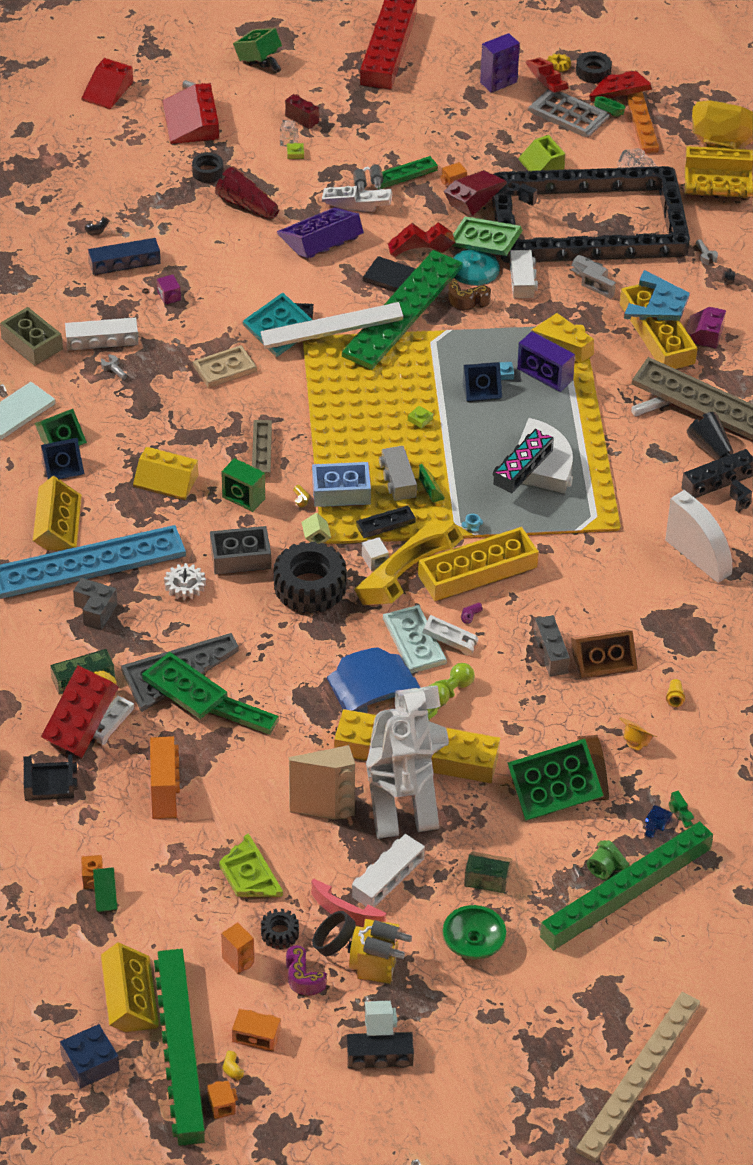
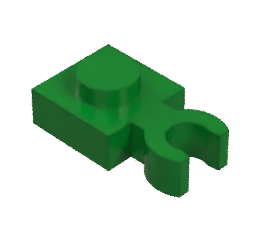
M679 790L672 792L669 802L670 811L675 813L685 828L693 826L691 820L694 819V816L687 809L688 804Z

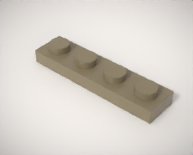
M254 420L252 467L265 472V477H270L272 420Z

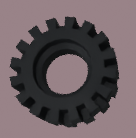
M281 908V912H278L277 909H273V913L271 911L267 912V916L264 915L263 920H261L263 942L266 941L267 946L272 944L274 949H276V946H279V949H283V945L289 948L290 943L294 945L295 940H298L299 920L298 918L296 919V915H291L290 910H287L285 913L283 908ZM277 925H283L288 930L285 932H275L272 928Z

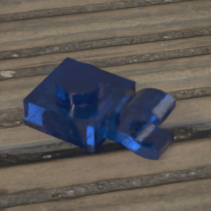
M654 805L645 819L647 831L644 835L652 839L657 829L664 831L672 819L673 812Z

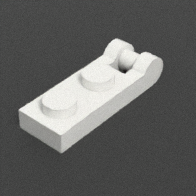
M432 615L429 616L422 632L461 650L467 656L473 654L474 646L477 645L479 640L476 635Z
M117 695L110 703L93 738L102 745L106 744L109 736L134 710V703Z

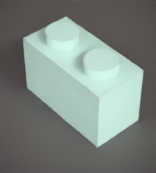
M391 1001L365 1002L367 1036L393 1035V1028L397 1027L396 1008H392Z

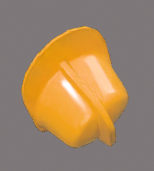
M622 717L619 718L625 724L623 738L630 748L639 751L643 747H647L653 737H657L636 723Z

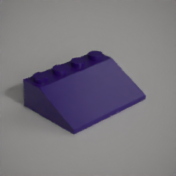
M331 208L277 231V234L298 255L305 258L314 257L315 253L328 251L332 246H340L348 239H357L358 235L364 233L359 213L338 208Z

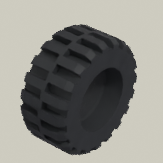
M304 541L300 542L299 545L293 544L289 546V549L283 550L281 555L275 560L273 568L275 594L285 606L288 605L292 610L297 609L301 613H305V611L315 613V611L323 612L326 611V608H332L336 603L340 602L346 592V562L343 556L336 552V549L331 546L327 547L325 543L317 544L316 541L305 543ZM312 573L318 574L323 578L315 581H305L297 577L302 574Z

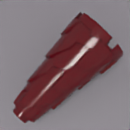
M235 166L225 170L222 174L225 176L223 180L219 178L215 187V195L221 199L234 203L241 208L245 207L253 213L260 214L269 219L275 218L278 215V205Z

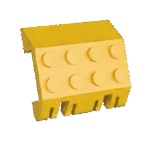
M686 146L685 194L753 198V150Z

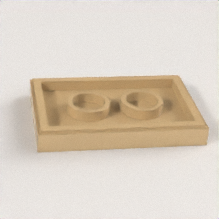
M242 345L193 361L194 368L208 388L257 372L256 365Z

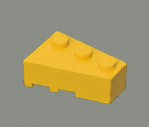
M558 313L531 330L574 353L576 362L582 363L594 355V338Z

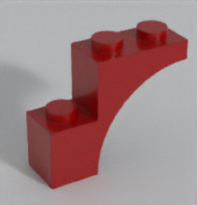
M439 222L427 232L411 223L387 244L390 255L395 258L401 253L415 248H431L444 253L455 244L452 231Z

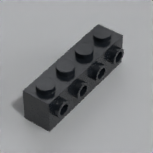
M747 449L683 472L681 488L694 498L729 486L734 480L740 482L753 477V456Z

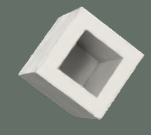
M379 537L362 543V557L371 571L376 570L389 558V552Z

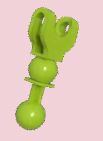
M458 663L452 667L448 680H439L429 685L438 686L440 707L446 705L449 698L455 696L453 690L456 687L466 688L473 683L475 679L474 669L467 663ZM440 707L427 709L428 720L438 713L437 710Z

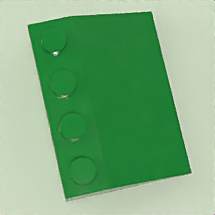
M585 738L508 762L525 821L604 797Z

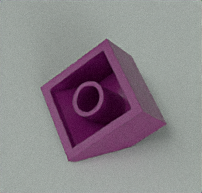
M707 307L690 316L686 331L694 344L717 349L725 324L726 310Z

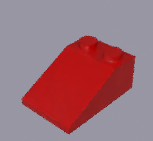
M103 58L96 66L81 100L111 109L134 82L133 66Z

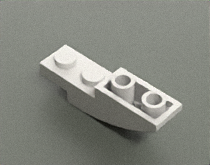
M357 186L324 188L322 202L346 210L375 212L376 206L390 205L393 194L391 189L364 190L359 192Z

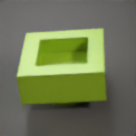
M287 143V159H304V144Z
M418 406L408 415L407 421L423 428L433 419V413Z

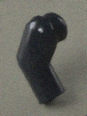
M267 57L266 60L259 62L262 68L271 67L274 73L281 71V67L274 57Z
M103 216L98 224H86L85 230L89 235L101 234L110 220Z

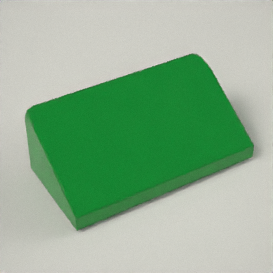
M420 464L419 479L432 502L444 500L445 497L433 475L423 464Z
M114 867L93 869L96 912L116 910L117 898Z

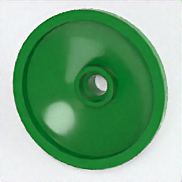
M467 905L454 910L448 915L443 924V939L452 952L463 958L484 959L494 955L502 948L506 940V926L499 914L492 909L480 905Z

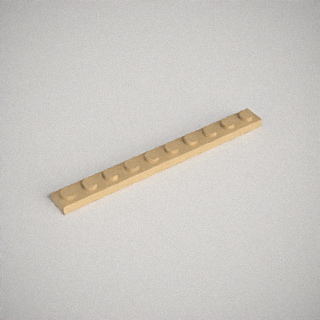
M684 992L680 993L576 1147V1153L596 1163L700 1007V1000Z

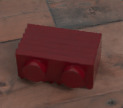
M292 94L285 100V117L298 122V124L308 129L319 123L320 110L318 106L310 101H306L297 94Z

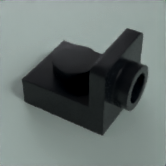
M734 480L731 483L729 496L736 501L735 511L739 513L750 506L752 491L738 480Z

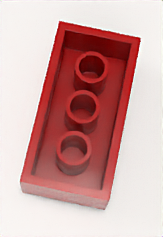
M77 666L41 738L82 758L119 686L81 666Z

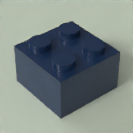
M100 1024L60 1041L61 1057L79 1088H83L120 1071L119 1056Z

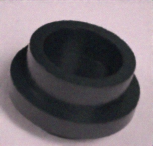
M731 268L723 272L722 281H724V285H732L735 280L736 272L732 271Z

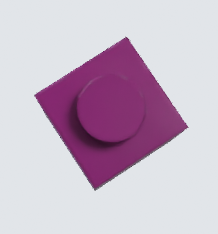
M173 274L157 279V292L164 305L181 301V287Z

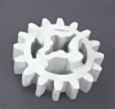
M185 563L184 567H181L178 564L176 569L171 567L170 572H166V577H164L165 590L169 591L170 596L175 594V599H178L180 596L183 600L186 597L193 599V595L200 596V591L204 592V586H206L205 573L201 572V568L195 569V565L188 567L187 563Z

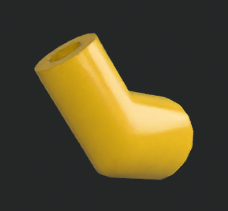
M296 485L293 488V492L298 496L297 499L295 498V503L298 507L303 508L308 504L310 495L301 485Z
M231 1050L227 1051L223 1071L230 1078L240 1080L244 1076V1070L235 1063L237 1053Z

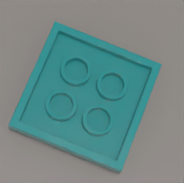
M282 292L244 319L242 323L263 344L261 331L312 321V319ZM296 343L268 348V350L278 357Z

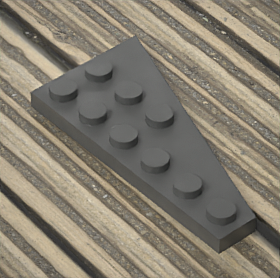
M229 633L168 652H171L195 670L204 674L239 652V646L233 634ZM168 652L121 665V671L141 713L167 697L144 681L142 674Z

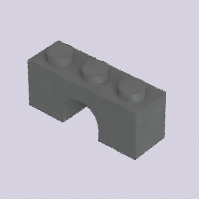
M554 615L535 618L534 636L538 647H543L544 663L549 677L568 674L570 657Z

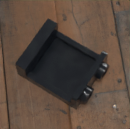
M68 755V762L32 764V756H23L25 801L74 798V790H78L77 777L74 778V774H77V762H73V756Z

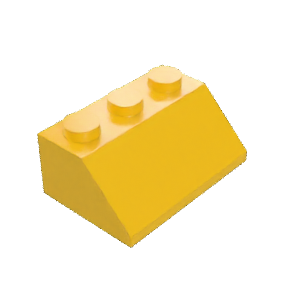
M145 447L138 461L133 487L186 500L199 476L198 460Z

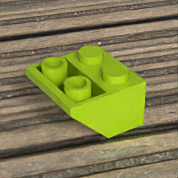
M549 135L534 139L521 154L519 161L528 171L564 170L566 154Z

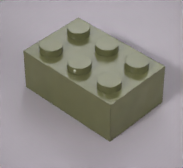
M29 307L0 322L1 339L34 366L63 350L62 334Z

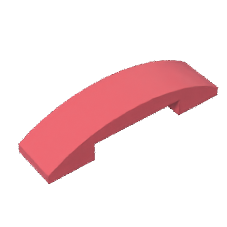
M314 878L311 881V894L318 904L330 914L344 911L355 921L356 926L364 927L365 919L386 922L385 912L371 905H367L362 910L333 896L331 886Z

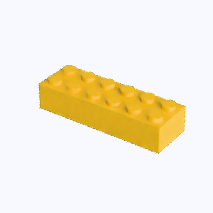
M639 284L621 288L619 304L624 312L629 303L647 307L655 289L640 286ZM631 317L629 319L656 361L674 369L696 364L697 347L680 321L657 320V317H647L646 320H640L639 317Z
M519 527L420 559L418 576L435 602L537 568L539 551L524 529Z

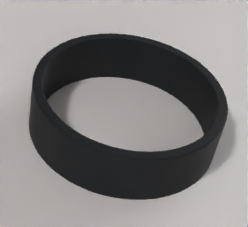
M337 911L331 914L317 928L312 940L313 947L323 956L336 954L351 939L356 926L355 921L344 911ZM345 921L342 930L335 939L323 946L331 930L339 923Z

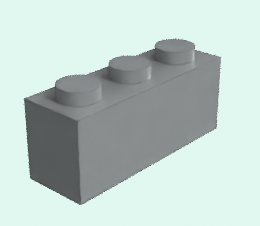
M404 446L382 449V457H379V464L381 468H384L383 475L385 481H388L389 494L393 495L394 501L416 498L417 483Z

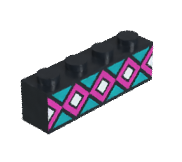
M534 429L530 434H527L524 441L520 445L518 444L510 455L505 457L500 466L495 467L493 471V485L512 494L553 451L554 437L538 429Z

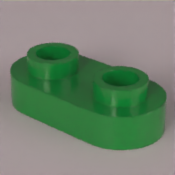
M599 96L594 101L595 107L611 113L612 116L619 117L625 112L626 107L623 104L606 97Z

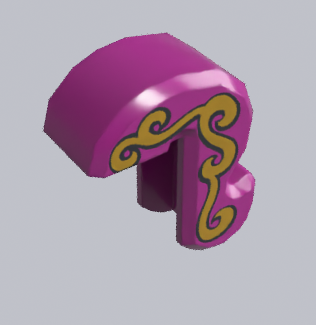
M299 945L290 947L286 952V967L289 969L288 983L290 988L297 994L315 995L322 992L327 985V973H306V949Z

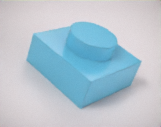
M500 362L501 380L514 379L512 362Z

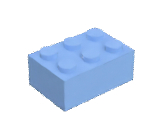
M368 462L312 464L314 507L371 504Z

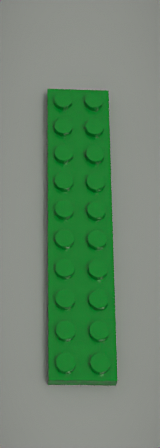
M432 250L384 304L399 302L403 313V320L362 328L342 351V357L373 370L463 268V262Z

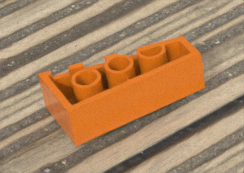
M174 736L150 737L152 819L177 818L176 793H180L179 744H175Z

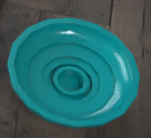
M469 249L456 254L454 259L463 262V268L454 277L461 283L475 286L488 284L495 280L500 273V265L497 259L490 253Z

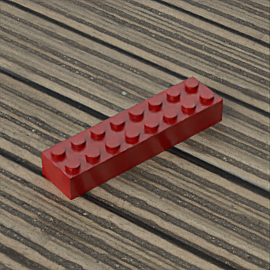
M418 0L383 1L360 68V85L392 90L417 14Z

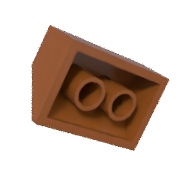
M625 629L571 638L573 658L580 678L638 669L633 630Z

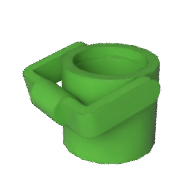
M602 840L597 843L598 849L586 863L589 871L602 880L609 878L615 869L622 871L629 866L628 861L610 840Z

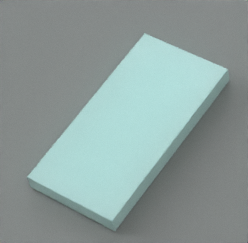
M29 382L0 402V439H4L56 404L55 398L34 383Z
M419 605L383 614V620L411 674L447 664V659L437 639L422 633L427 620Z

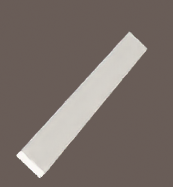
M399 302L261 331L264 348L268 349L403 320V313Z

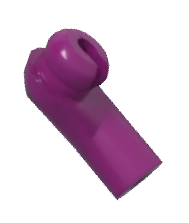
M478 602L463 608L461 614L463 623H471L474 614L483 611L481 603Z

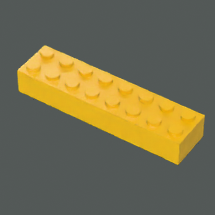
M343 709L334 738V748L349 745L353 758L367 761L376 715ZM446 728L448 745L432 755L433 773L492 783L500 752V737Z

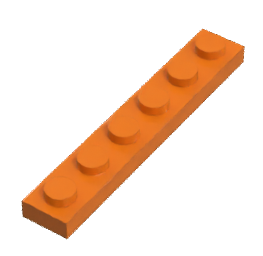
M643 92L625 95L642 154L658 153L659 146Z

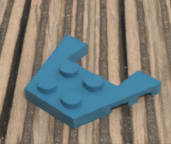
M644 270L640 277L639 285L655 289L647 307L629 303L624 313V319L639 317L640 320H646L647 317H657V320L680 321L690 293Z

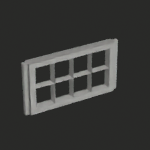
M549 89L528 107V111H531L530 113L585 138H589L610 118L606 111L561 91L553 93ZM552 97H555L560 99L561 101L558 104H555L550 102L549 100ZM567 102L573 105V107L568 110L561 107V105ZM545 104L553 109L550 112H546L540 108ZM578 107L585 112L579 115L573 111ZM556 110L565 113L561 118L553 115ZM591 113L598 117L595 120H590L585 116ZM570 115L577 120L571 123L564 119ZM583 121L589 125L584 129L576 124Z

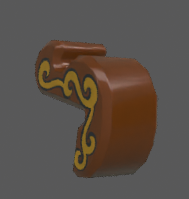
M453 280L449 284L448 300L454 308L460 310H469L476 304H479L480 307H486L491 301V289L488 286L482 285L461 290L458 282Z

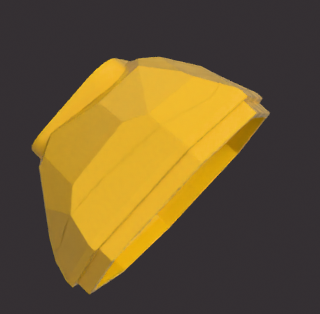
M712 100L696 102L692 111L693 133L704 147L743 149L753 141V111L742 106Z

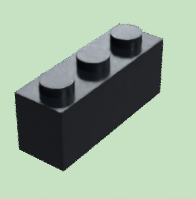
M393 1032V1035L367 1036V1033L347 1034L348 1068H405L413 1066V1033Z

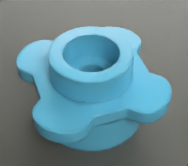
M473 513L468 514L465 522H462V527L472 532H478L480 525H483V520Z

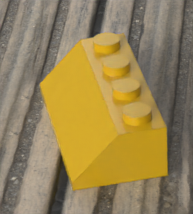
M52 476L39 486L33 542L46 550L62 551L77 547L82 494L55 476Z
M117 942L101 954L109 1026L123 1032L156 1029L159 1027L150 956Z

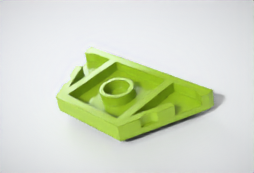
M249 833L244 836V840L238 846L235 845L230 850V853L219 861V867L237 897L283 896L282 888Z

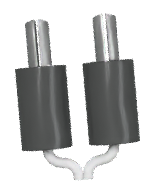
M376 164L370 168L356 169L353 172L354 186H357L359 192H363L367 186L366 170H369L371 183L376 188L378 186L379 188L383 183L381 166Z
M377 920L364 931L360 930L358 936L361 937V943L364 945L363 952L389 959L390 956L404 959L405 952L393 949V944L371 937H367L364 942L363 934L367 933L369 929H371V936L394 943L397 942V939L409 943L412 941V935L400 932V927Z

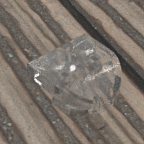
M640 148L625 149L617 163L618 168L657 166L654 160L649 158L644 150Z

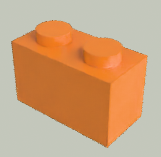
M238 922L221 933L222 959L237 974L250 969L255 963L254 938Z
M239 1009L232 1027V1042L274 1052L281 1032V1018L271 1014L256 1013L253 1010Z

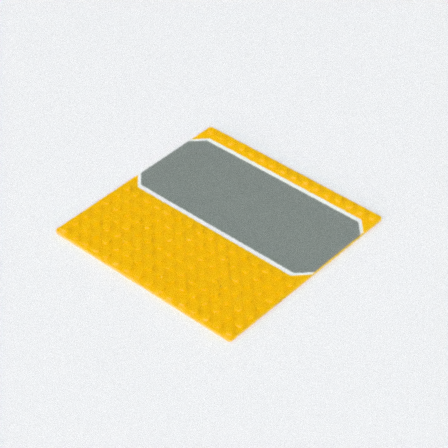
M575 325L576 327L585 332V328L583 325ZM535 327L405 332L373 370L342 357V351L357 334L329 335L303 341L314 464L368 462L371 485V504L318 507V514L328 522L331 538L324 543H363L378 537L382 542L408 541L425 525L455 523L463 538L491 537L522 527L527 535L619 531L621 525L590 358L582 363L575 361L573 381L559 392L517 369L518 344ZM512 362L514 379L501 380L503 398L466 401L463 387V365ZM418 406L433 413V419L423 428L407 421L408 415ZM528 418L542 421L554 427L567 439L571 446L573 454L571 476H573L571 487H567L565 494L521 484L511 494L493 485V471L495 467L500 466L505 457L514 451L520 441ZM404 446L417 483L416 498L394 501L393 495L389 494L388 481L384 479V468L380 467L379 457H382V449ZM420 464H423L433 475L445 497L444 500L431 501L419 479ZM404 506H409L416 517V523L364 539L356 526L357 520ZM468 514H477L483 520V525H480L478 532H472L462 527V522H465Z

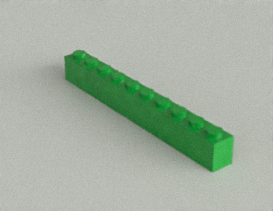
M699 821L542 921L540 938L553 951L711 850L714 834Z
M183 948L157 951L158 960H154L155 973L159 972L160 976L156 977L157 990H161V995H158V1006L163 1008V1013H160V1024L165 1026V1031H162V1042L167 1044V1049H163L164 1061L169 1062V1067L166 1068V1079L171 1081L172 1085L168 1086L169 1100L173 1099L174 1104L170 1105V1116L175 1118L176 1124H172L173 1137H177L178 1146L205 1143Z

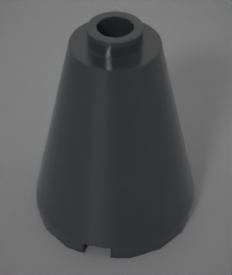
M715 412L703 414V419L700 421L696 419L686 431L688 437L715 460L734 453L720 418Z

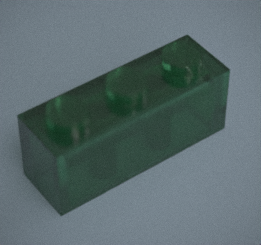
M107 649L50 665L51 678L58 694L64 693L77 666H81L93 673L105 671L115 677L114 664Z

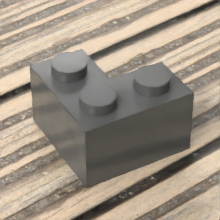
M81 578L73 590L74 606L82 609L84 625L102 630L118 604L117 589Z

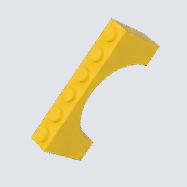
M455 523L430 524L421 528L354 588L362 605L392 604L404 592L397 579L405 570L420 559L440 551L453 549L464 539Z

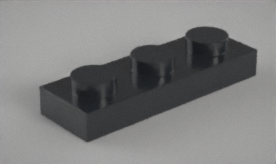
M404 506L357 520L356 526L364 539L416 523V517L409 506Z

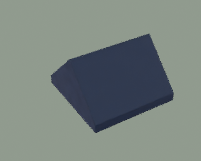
M500 362L463 365V387L466 401L503 398Z
M77 438L41 445L42 464L47 480L52 476L63 479L85 474Z

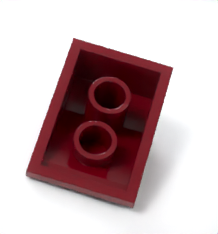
M482 170L455 180L443 192L450 206L473 216L507 182Z

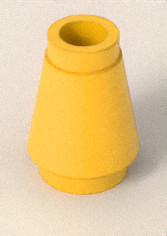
M673 679L670 681L666 701L672 707H680L685 702L686 697L681 681Z

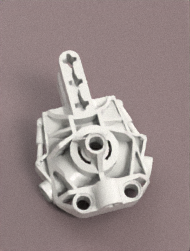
M438 686L396 691L395 709L381 711L374 719L366 768L378 839L399 835L394 797L412 795L415 823L418 832L439 829L431 757L442 747L448 745V733L446 727L430 722L427 715V709L440 707Z

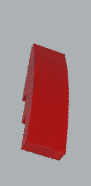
M541 57L526 61V65L533 75L553 93L569 89L568 83L561 80V73L554 70L553 63Z

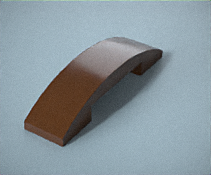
M598 735L577 736V740L586 739L604 797L591 801L609 800L606 766Z

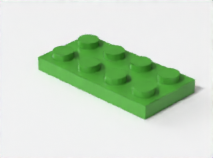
M464 217L453 233L455 244L452 246L507 256L523 230L519 225Z

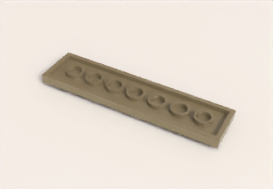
M647 357L632 379V385L701 417L705 413L715 412L719 416L723 427L753 440V404L650 357Z

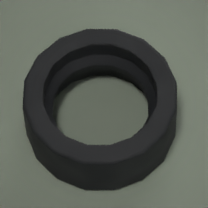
M202 153L194 157L192 160V175L196 180L212 183L222 178L224 166L223 159L219 155ZM210 165L216 168L211 170H204L200 167Z

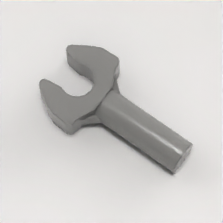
M701 239L697 240L696 245L703 253L701 254L700 261L709 265V258L717 263V251H709Z
M109 354V362L101 358V368L103 371L112 370L122 380L127 378V374L117 366L119 361L116 356Z

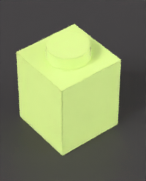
M318 513L301 522L305 539L309 542L316 541L317 544H320L331 538L328 522Z

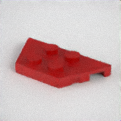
M626 71L623 74H611L608 77H604L589 97L590 101L593 102L599 96L613 98L652 90V85L638 71Z

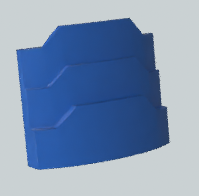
M379 647L361 650L341 658L337 669L327 676V680L342 709L367 713L368 705L395 697V693L398 690L421 688L399 654H390Z

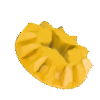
M553 53L552 56L550 55L546 59L553 63L554 70L557 72L568 70L572 63L570 57H567L566 54L560 55V53Z

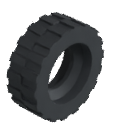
M589 51L578 56L576 75L584 82L600 83L604 77L611 75L612 60L606 54ZM594 65V66H599V67H601V68H600V69H590V68H588L587 66Z

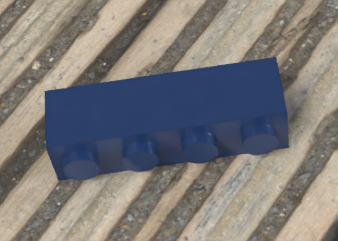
M156 237L88 249V260L93 275L161 264L160 249Z

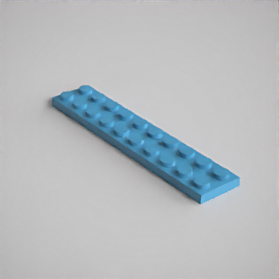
M176 525L1 564L0 599L76 582L81 578H94L185 557L186 550Z

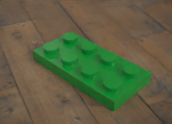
M168 652L142 674L144 681L199 719H202L228 697L226 690L171 652Z

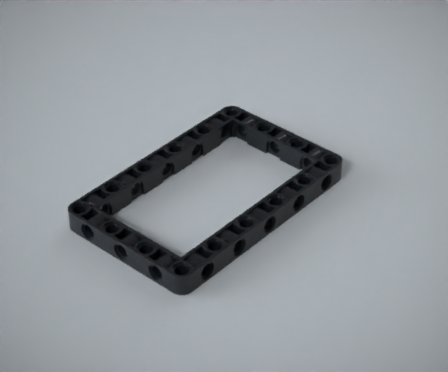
M670 166L509 171L493 174L507 182L492 197L495 222L516 225L515 217L512 215V198L507 194V188H511L512 183H517L519 186L522 183L537 189V194L659 190L668 234L518 238L510 251L531 250L532 257H535V262L573 261L578 255L590 260L683 257L688 254L690 235L676 171ZM510 251L507 256L500 255L501 259L506 263H510Z

